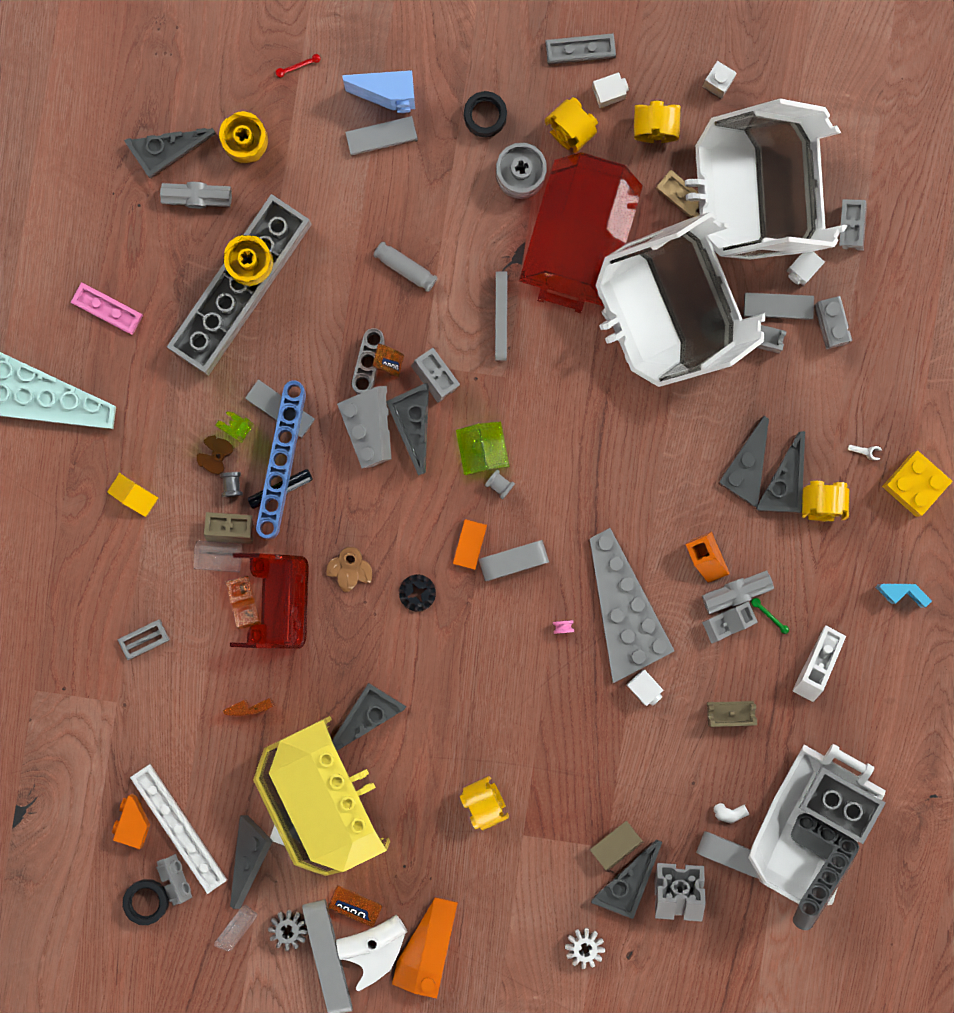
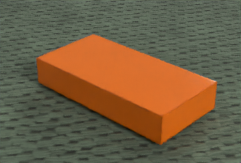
M467 519L464 520L453 564L476 569L487 525Z

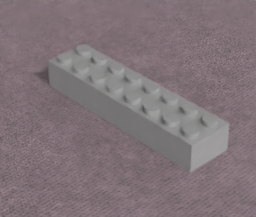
M271 194L244 233V235L257 236L269 248L273 257V267L270 275L257 285L246 286L236 282L223 264L167 348L209 376L311 227L310 220ZM244 258L246 263L251 264L253 262L252 258Z

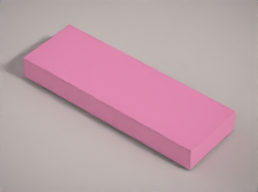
M82 282L71 300L72 304L133 335L143 317V314Z

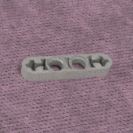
M496 271L495 361H507V271Z

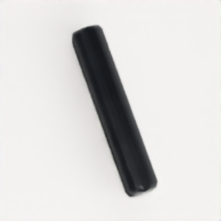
M308 469L290 477L287 493L313 480ZM283 481L271 487L273 489H278L282 486ZM263 490L248 497L251 508L255 509L261 505Z

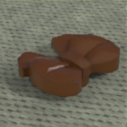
M215 435L208 436L204 440V444L213 452L211 455L197 454V463L200 467L204 466L207 471L213 474H221L225 470L223 460L225 456L233 453V445L225 439L217 438Z

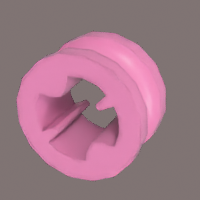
M573 620L553 622V625L556 627L554 634L574 632V629L571 627Z

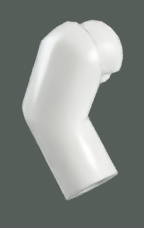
M722 803L714 807L715 817L730 824L749 815L745 805L734 810L726 808Z

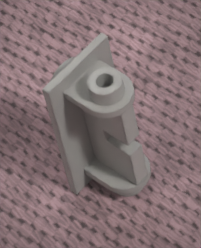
M174 854L166 859L157 861L158 866L156 869L161 881L169 880L171 883L164 886L169 902L172 901L174 906L192 898L190 885L185 879L182 864L178 860L177 855Z

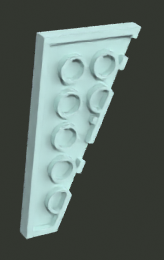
M0 352V416L114 429L116 406Z

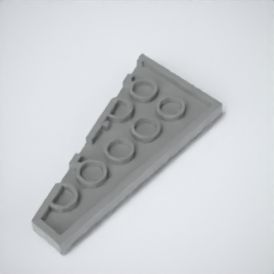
M611 528L591 537L589 540L612 683H615L674 652V649Z

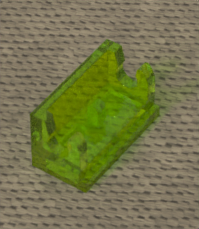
M228 411L226 414L234 421L231 420L229 422L230 425H226L225 422L218 420L215 426L242 443L254 423L246 417L243 419L237 414Z

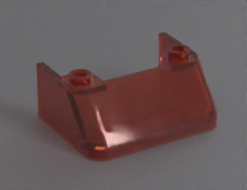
M233 553V558L250 559L251 574L256 578L263 579L261 624H254L249 628L247 643L230 642V647L302 648L306 642L309 577L307 559L296 555Z

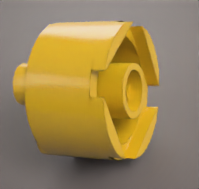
M574 97L570 100H564L545 118L546 126L550 124L553 128L550 131L552 136L565 149L569 150L572 147L574 149L573 153H577L597 134L595 127L598 124L597 119L590 113L587 115L582 109L581 103Z
M651 101L650 106L635 105L634 139L647 143H654V140H661V143L678 141L681 106H664L662 101Z
M244 111L236 112L226 118L221 124L219 130L220 142L231 159L240 163H250L261 158L268 146V135L263 123L256 115ZM244 134H247L248 139L241 141L239 137H244Z
M241 235L232 239L226 246L224 265L236 282L246 286H253L263 282L270 275L273 267V257L262 239L257 236ZM244 258H252L253 262L251 264L246 263Z
M810 481V485L805 486L802 492V517L805 518L808 515V519L814 521H834V518L837 516H841V520L848 519L850 490L847 488V483L835 482L833 485H824L823 481Z
M490 776L464 787L462 795H460L463 806L465 808L469 807L473 815L470 817V820L475 829L481 828V830H485L509 818L508 812L503 813L502 808L506 807L496 784L490 785L489 783L492 779Z

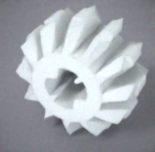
M588 928L584 929V935H581L578 929L575 930L577 938L569 935L568 940L573 944L565 945V949L572 950L566 955L567 958H574L572 962L574 966L578 965L581 961L582 969L586 968V962H589L592 968L595 967L593 959L595 958L601 962L602 957L597 953L605 952L604 947H599L604 942L603 939H596L598 935L596 931L592 932L589 936ZM584 943H586V946L591 945L588 948L589 952L584 954V951H579Z

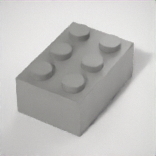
M820 767L799 808L864 844L886 802L827 769Z

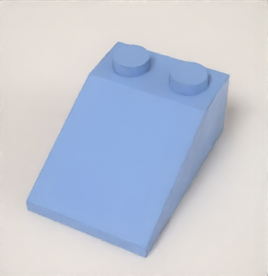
M412 70L342 75L346 92L392 111L397 110V113H409L411 109H415Z

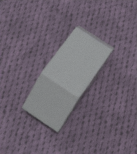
M748 601L702 623L711 643H715L758 623Z

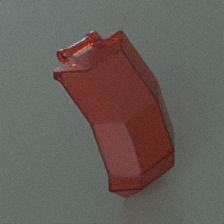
M582 151L554 160L519 278V282L541 288L537 301L543 303L547 301L575 309V312L580 314L582 313L585 301L604 306L598 295L596 282L604 258L627 243L643 187L626 164ZM549 289V290L556 291V292H559V293H563V294H566V295H569V296H573V297H576V298H579V299H578V301H577V300H574V299H570V298H567V297H563V296H560V295H556V294L547 292V290Z

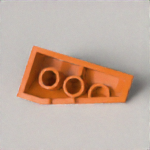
M434 898L397 960L392 985L414 994L437 999L458 902Z

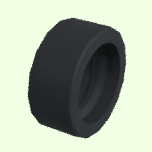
M482 91L475 93L468 99L464 108V120L470 132L476 136L487 138L495 136L505 126L507 109L505 102L500 96L494 92ZM488 101L498 108L499 118L491 127H480L473 121L472 110L479 102Z
M143 879L135 882L126 890L122 907L125 915L131 922L138 925H150L157 922L166 913L169 899L164 887L159 882L152 879ZM143 888L153 890L159 898L157 911L149 916L138 914L132 905L134 894Z

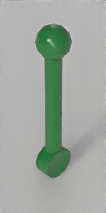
M752 599V606L758 607L780 628L782 634L789 632V627L779 622L763 607L760 599Z

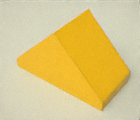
M121 473L118 474L107 491L121 503L147 517L158 500L157 496Z

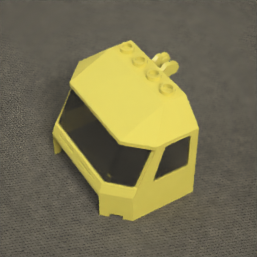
M330 716L264 748L253 779L293 864L324 876L349 870L387 851L390 844L389 837L379 838L359 797L376 787L374 783H369L356 791L352 782L365 778L369 774L368 770L365 769L349 777L327 729L331 725L330 721L332 719Z

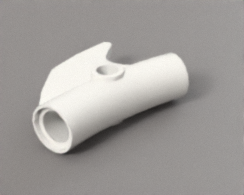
M397 915L361 933L336 939L339 959L356 963L363 969V976L356 986L357 991L373 984L391 970L399 954L404 936L408 932ZM374 940L377 945L371 946L369 941Z

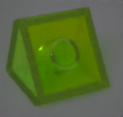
M501 421L479 423L456 430L464 475L510 467Z

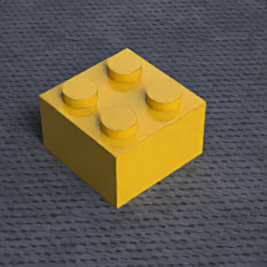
M917 450L908 456L882 487L914 516L920 517L923 516L953 481Z

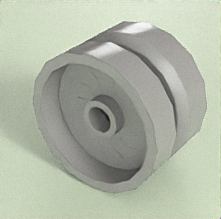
M514 143L502 151L496 163V179L503 192L516 199H526L537 194L543 187L547 167L546 160L539 149L528 143ZM523 169L525 170V173L520 174V171L517 170Z

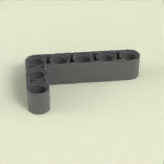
M803 813L797 817L791 831V837L796 843L826 859L821 870L799 902L793 916V923L797 928L810 930L852 866L859 851V844L853 838L814 816Z

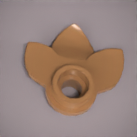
M355 547L344 548L340 552L339 557L331 559L327 565V576H337L339 586L344 592L352 590L358 580L371 583L372 568L368 562L362 559L361 552ZM352 555L355 560L348 562L346 557Z

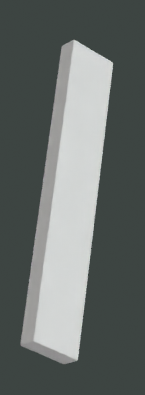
M149 764L131 776L130 779L206 893H210L226 882L227 878L152 765Z

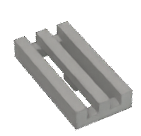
M159 619L117 640L126 659L130 660L169 641L170 638L167 636L166 630ZM156 626L158 627V631L127 646L125 645V641ZM158 635H162V639L155 641L131 654L129 653L128 650Z

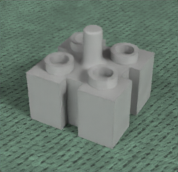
M657 863L654 880L656 895L655 918L674 920L675 915H683V920H703L706 905L705 889H703L705 882L704 866L685 865L684 870L676 869V864Z

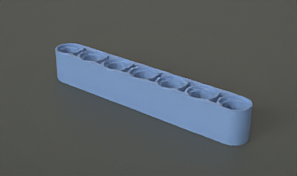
M289 381L283 388L256 530L262 538L267 540L274 539L280 530L306 398V391L298 381ZM293 387L301 389L300 395L296 398L289 396V390ZM289 409L296 411V417L291 421L284 418L285 412ZM284 432L292 434L291 441L288 443L280 442V436ZM282 454L286 455V464L283 466L276 465V457ZM276 477L282 478V486L278 489H273L271 481ZM270 500L278 502V508L274 512H269L266 508ZM267 522L272 523L274 526L273 532L269 535H265L262 532V527Z

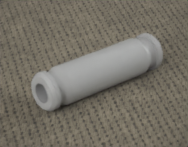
M381 242L373 254L375 258L380 259L382 263L417 286L423 287L426 292H429L437 281L436 275L433 276L428 270L391 246H387L385 242Z

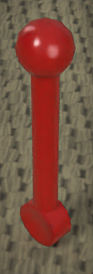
M314 54L312 58L285 69L278 68L275 73L277 77L282 78L287 72L312 62H320L321 57L318 54Z

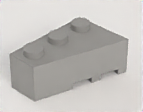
M377 386L337 403L361 468H370L391 459L390 430H388L387 421L389 413L386 405L387 386Z

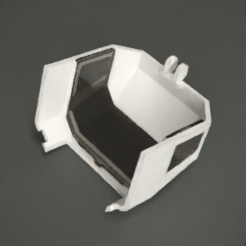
M777 99L710 119L695 145L697 179L685 180V186L698 187V193L687 194L686 201H699L700 215L712 212L717 216V221L720 223L726 222L730 225L727 229L708 235L714 251L719 256L752 260L807 253L835 247L839 241L837 239L838 235L844 232L848 225L825 229L820 138L841 133L838 126H833L829 121L830 114L826 107Z
M712 212L684 220L622 246L604 258L596 282L598 295L604 304L609 319L599 326L601 330H607L613 326L615 333L605 338L606 343L618 340L631 371L658 387L731 367L764 342L761 322L765 321V313L742 319L708 235L727 229L730 225L726 222L720 223L717 221V216Z

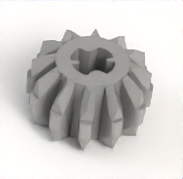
M287 910L286 917L280 911L277 914L279 920L276 918L271 919V923L275 926L269 927L268 932L275 934L270 937V941L278 939L277 948H280L282 943H285V951H289L290 943L297 949L299 947L297 940L302 943L306 940L301 934L308 933L307 928H301V926L306 924L305 919L298 922L299 912L293 918L291 917V910ZM285 925L286 928L288 925L292 926L291 931L294 934L291 935L289 933V935H285L283 926Z

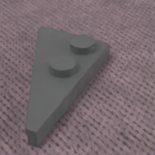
M202 128L183 133L180 131L165 133L160 136L150 135L139 139L128 138L124 142L148 177L152 178L216 133L213 128Z
M424 383L386 401L418 475L426 473L428 383Z
M766 416L762 417L718 482L753 507H757L759 501L769 418Z
M804 431L797 433L756 507L757 511L802 512Z
M368 683L332 740L336 751L402 712L407 706Z
M241 815L239 819L230 906L233 909L241 908L273 842L248 815Z
M656 839L599 891L592 898L591 903L634 919L662 841Z

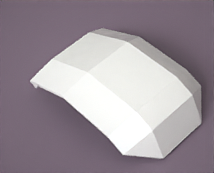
M835 744L830 746L825 756L803 745L771 803L748 857L761 883L798 904L826 862V859L796 843L791 837V831L797 817L800 814L806 813L799 806L820 767L827 769L880 800L883 799L886 790L868 781L874 766L868 763L865 765L839 750V747ZM836 758L839 761L845 763L846 765L861 772V774L857 776L854 773L848 771L847 769L832 762V760ZM836 891L827 905L833 904Z

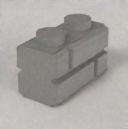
M841 296L817 302L814 306L826 349L849 344L852 341L850 331L847 330L849 326Z

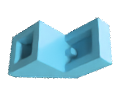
M878 584L875 587L891 604H896L906 593L921 608L927 607L932 602L916 584Z

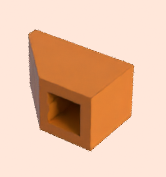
M712 531L691 539L685 544L694 566L708 583L730 574Z
M130 794L127 798H123L119 811L122 812L120 821L116 820L112 829V833L115 834L113 841L141 849L144 846L151 824L137 796Z

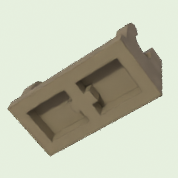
M206 512L204 527L206 541L253 544L252 528H254V521L252 515Z
M754 701L707 702L708 726L757 725V718L755 717L756 704H754Z
M625 821L591 848L590 851L604 869L609 871L644 842L630 824Z

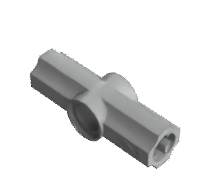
M187 182V184L162 183L160 189L161 203L165 205H185L186 207L196 209L206 208V206L231 207L232 188L231 186H211L201 182Z
M766 570L751 577L741 578L725 584L723 588L702 595L705 608L711 614L731 605L734 607L752 600L754 596L774 589V586Z

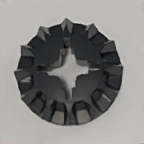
M411 575L400 586V601L409 610H426L435 600V586L424 575ZM413 583L418 589L427 588L421 594L423 602H420L417 597L408 598L414 592Z

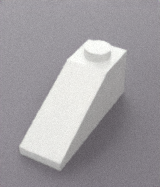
M828 626L823 628L798 677L793 692L812 702L817 699L826 686L846 638L845 635Z

